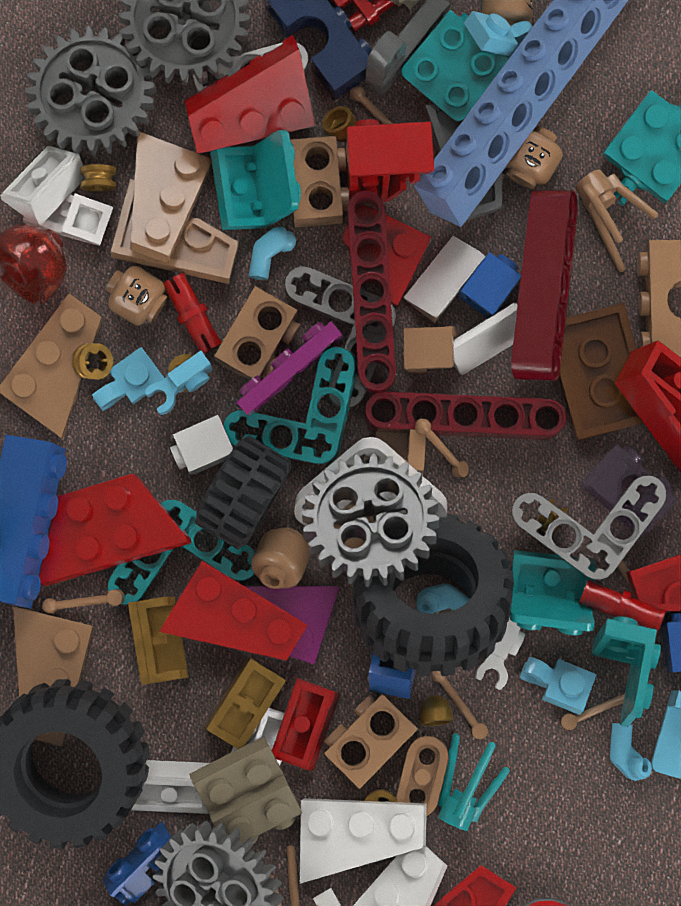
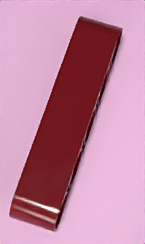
M364 190L356 193L349 201L348 222L359 380L361 386L367 392L376 394L378 392H387L391 389L395 381L396 368L385 207L383 200L378 194L373 191ZM365 203L371 204L377 209L378 214L371 221H362L355 215V210L358 206ZM367 243L374 244L380 249L381 254L375 261L366 262L358 256L357 251L359 248ZM370 283L377 284L383 290V296L377 302H367L360 296L362 287ZM370 324L381 325L386 331L384 340L379 343L366 341L363 337L365 327ZM374 364H381L388 370L389 377L382 384H373L365 376L368 367Z
M534 190L530 197L511 360L512 374L516 380L556 381L560 374L578 215V201L574 190Z
M378 392L367 401L364 414L366 423L376 432L409 433L410 429L416 430L415 423L417 421L413 417L412 410L418 405L425 404L430 406L435 413V419L430 423L431 430L435 435L529 440L553 438L563 428L566 420L565 410L562 405L551 399L406 392ZM378 403H387L392 406L395 416L388 422H379L374 419L371 411L372 408ZM461 406L469 407L475 414V422L469 426L458 424L453 416L454 410ZM500 408L511 410L515 415V425L509 428L499 426L494 418L495 411ZM548 410L553 413L556 419L555 427L549 430L539 427L535 420L536 412Z

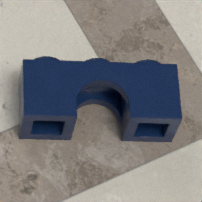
M264 0V7L287 38L303 28L318 29L326 36L328 40L326 47L311 58V70L334 101L366 79L367 59L372 49L363 38L357 40L348 29L352 26L351 22L339 6L333 9L328 0Z

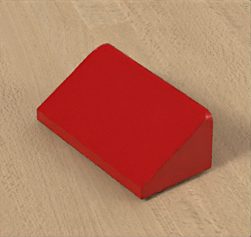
M298 678L296 679L272 748V752L277 760L308 771L314 770L340 693Z

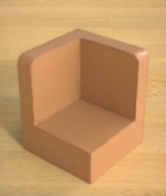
M452 326L404 328V369L410 374H427V369L452 368L454 366V339L458 338V331Z
M412 429L409 430V433L376 432L375 438L385 442L415 470L423 473L426 445L425 435L419 434L416 430Z

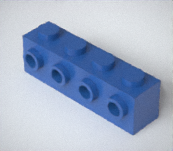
M5 435L0 458V603L32 609L33 600L37 598L40 592L41 580L39 572L41 562L47 556L49 550V537L47 536L49 525L58 509L57 488L59 479L64 476L67 466L66 449L52 442Z

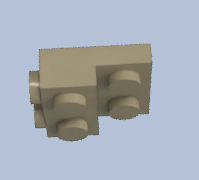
M265 737L189 774L196 791L209 812L214 826L216 827L219 823H224L227 835H230L236 828L239 829V840L243 843L251 837L255 843L258 835L272 828L278 830L286 829L293 824L296 816L303 813Z

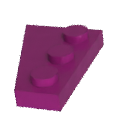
M332 321L326 326L318 322L301 337L306 342L294 353L289 348L270 364L274 370L263 380L257 375L239 390L243 397L236 403L247 415L251 416L283 390L293 380L292 377L297 372L302 373L316 363L324 353L323 350L330 344L335 347L344 340L342 333Z
M245 586L308 624L290 657L314 664L340 586H293L285 589H272L267 586Z

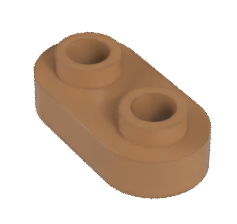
M421 736L409 745L396 794L397 802L411 803L409 800L410 792L414 789H421L425 794L422 803H427L426 816L430 815L437 806L448 763V751L439 739L432 736ZM429 748L434 752L435 758L432 763L423 764L419 760V754L423 749Z

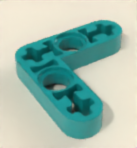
M332 347L321 355L306 423L256 412L249 416L243 410H237L232 412L223 424L230 443L236 446L240 441L239 432L233 430L234 423H241L243 417L247 418L248 426L262 428V420H266L268 423L262 433V441L267 447L284 457L315 464H326L333 461L338 456L342 445L357 374L358 363L356 357L351 351L341 347ZM338 354H342L343 362L349 364L347 372L340 371L337 384H346L344 392L333 387L322 388L324 379L329 382L333 381L334 370L328 368L329 360H336ZM327 394L336 395L341 403L339 413L331 418L323 416L319 410L320 399ZM280 425L287 426L293 434L291 444L284 449L277 448L271 440L273 430ZM301 428L307 430L304 438L319 440L321 434L326 435L325 441L332 444L331 450L323 452L321 458L317 456V449L308 446H302V454L296 453L301 443ZM245 434L243 438L251 436L258 441L261 436Z
M177 500L161 502L169 512H172L175 507L181 510L179 517L183 522L179 527L191 538V544L181 547L233 580L246 581L255 575L252 569V558L255 551L246 544L240 549H236L233 546L228 548L230 552L237 556H240L243 551L249 554L247 561L251 568L248 572L241 569L237 574L231 571L233 563L224 556L222 557L221 564L213 561L223 550L225 545L223 540L218 538L217 546L210 552H202L196 548L194 538L200 530H203V528L195 524L196 511ZM175 548L161 552L160 559L153 564H145L140 559L133 560L140 569L151 573L146 580L141 574L138 575L133 584L138 591L134 596L126 594L123 605L140 601L144 597ZM129 562L117 566L109 579L108 591L114 589L121 590L116 585L117 581L120 578L124 580L129 579L134 571L133 569L126 568Z

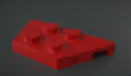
M132 473L57 496L58 509L52 519L48 535L49 550L47 556L42 561L39 577L41 585L49 586L191 544V538L172 519L162 503L155 499L150 493V489L140 477Z

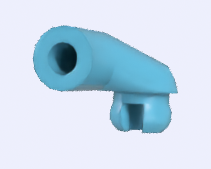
M274 227L259 238L253 246L249 277L256 280H268L272 257L280 251H291L296 244L295 234L291 231H286L285 227Z
M443 583L426 587L418 593L416 608L419 612L434 614V612L448 608L454 611L465 605L471 598L453 585Z
M612 723L611 762L626 778L634 781L646 779L651 774L652 765L647 758H643L631 746L633 725L626 727L621 726L619 723Z

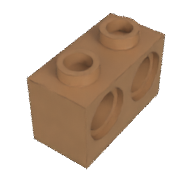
M336 136L290 140L295 149V160L293 162L295 177L301 188L299 207L293 212L295 228L343 224V212L348 211L349 204L348 187L340 188L339 172H347L345 148H337ZM314 154H321L328 159L329 163L322 170H313L306 164L307 159ZM324 193L332 199V204L327 209L317 210L311 206L310 199L315 194Z
M255 286L214 355L215 361L248 381L257 375L262 380L263 377L265 378L274 370L270 364L277 358L275 355L282 343L290 345L301 326V324L296 322L298 310ZM266 312H275L281 317L282 322L274 330H265L258 323L261 315ZM247 346L258 348L262 353L260 360L254 365L241 363L238 356L243 348Z
M369 694L353 711L358 718L347 729L340 724L324 740L329 746L324 754L359 789L418 730L383 694H380L376 699ZM386 711L393 717L394 726L386 735H377L370 727L371 717L376 712ZM349 741L360 742L365 749L363 760L355 765L346 763L341 757V749Z

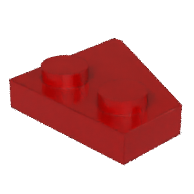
M361 204L355 210V215L362 221H371L378 214L377 210L365 204ZM385 215L391 304L393 307L398 308L432 237ZM348 224L341 241L350 251ZM367 243L359 248L357 254L363 261L372 262L380 256L381 252L376 245Z

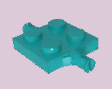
M650 90L601 156L617 167L624 178L621 183L630 191L634 192L636 188L647 191L663 204L670 199L681 184V103L679 106L669 104L653 90ZM617 191L614 192L616 199H618L621 194ZM621 196L616 203L624 206L627 199Z

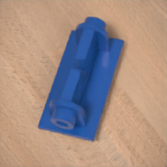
M162 821L155 828L146 830L138 838L136 847L125 858H119L113 862L107 870L106 877L102 880L112 898L115 896L124 906H127L130 902L135 904L155 883L154 879L146 871L150 867L156 872L160 869L155 864V860L162 854L160 849L172 837Z

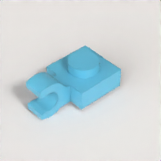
M472 11L464 22L481 50L508 57L514 53L533 27L528 21H521L510 26L498 14L492 13L487 15Z
M140 347L112 367L110 375L115 381L103 386L92 394L93 400L102 412L124 396H127L132 405H134L146 396L144 391L150 384L159 382L164 377L143 348Z
M199 351L169 372L166 378L150 384L144 393L148 398L157 392L165 393L167 397L166 402L159 406L157 411L160 415L167 414L173 409L178 392L181 393L186 388L189 392H193L210 379L207 374L213 370L212 366L203 352Z
M529 657L528 661L524 663L519 678L546 688L542 700L581 715L597 674L560 659L556 661L552 669L543 661Z

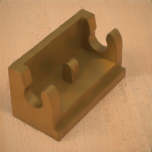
M175 596L128 603L141 685L189 677L182 637L159 632L176 604Z
M247 657L206 722V730L236 749L244 747L286 680L252 658Z

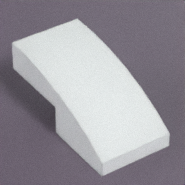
M75 193L74 196L69 195L42 225L31 222L25 216L23 222L62 236L100 246L113 207Z

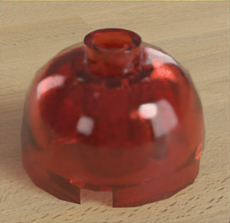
M23 223L5 229L0 233V266L6 273L0 278L10 289L27 302L35 304L40 299V305L45 304L61 287L67 271L65 254L61 249L63 247L62 240L52 230L46 229L44 231L40 227Z

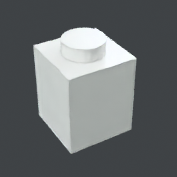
M218 415L173 434L177 444L170 447L179 470L187 467L191 476L225 462L233 450Z

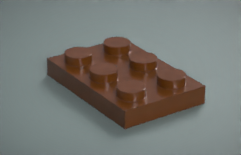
M624 303L566 317L559 381L576 441L644 424L615 385L630 352L637 349Z

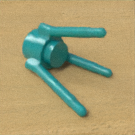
M454 733L451 738L448 763L437 803L438 806L442 807L438 818L454 827L468 831L472 821L478 822L483 809L509 774L510 769L503 767L476 803L477 798L473 794L496 747L494 742H489L465 791L455 788L452 795H450L460 740L459 734Z

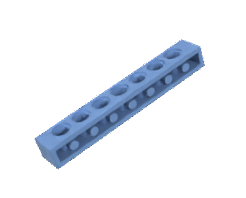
M553 0L435 157V171L430 174L423 173L420 181L415 184V189L431 214L462 227L628 0Z

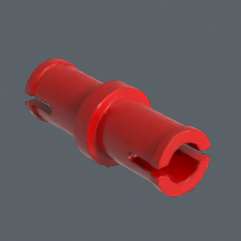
M183 272L172 277V281H165L163 283L165 290L179 314L176 319L180 326L185 325L197 349L202 351L203 354H207L212 351L211 348H218L222 340L219 339L206 315L208 309L205 303L200 304L186 279L185 273Z
M589 579L579 602V605L590 607L613 617L620 616L634 619L638 622V626L657 630L656 635L666 612L664 608L661 609L631 597V592L624 590L622 594L596 584Z

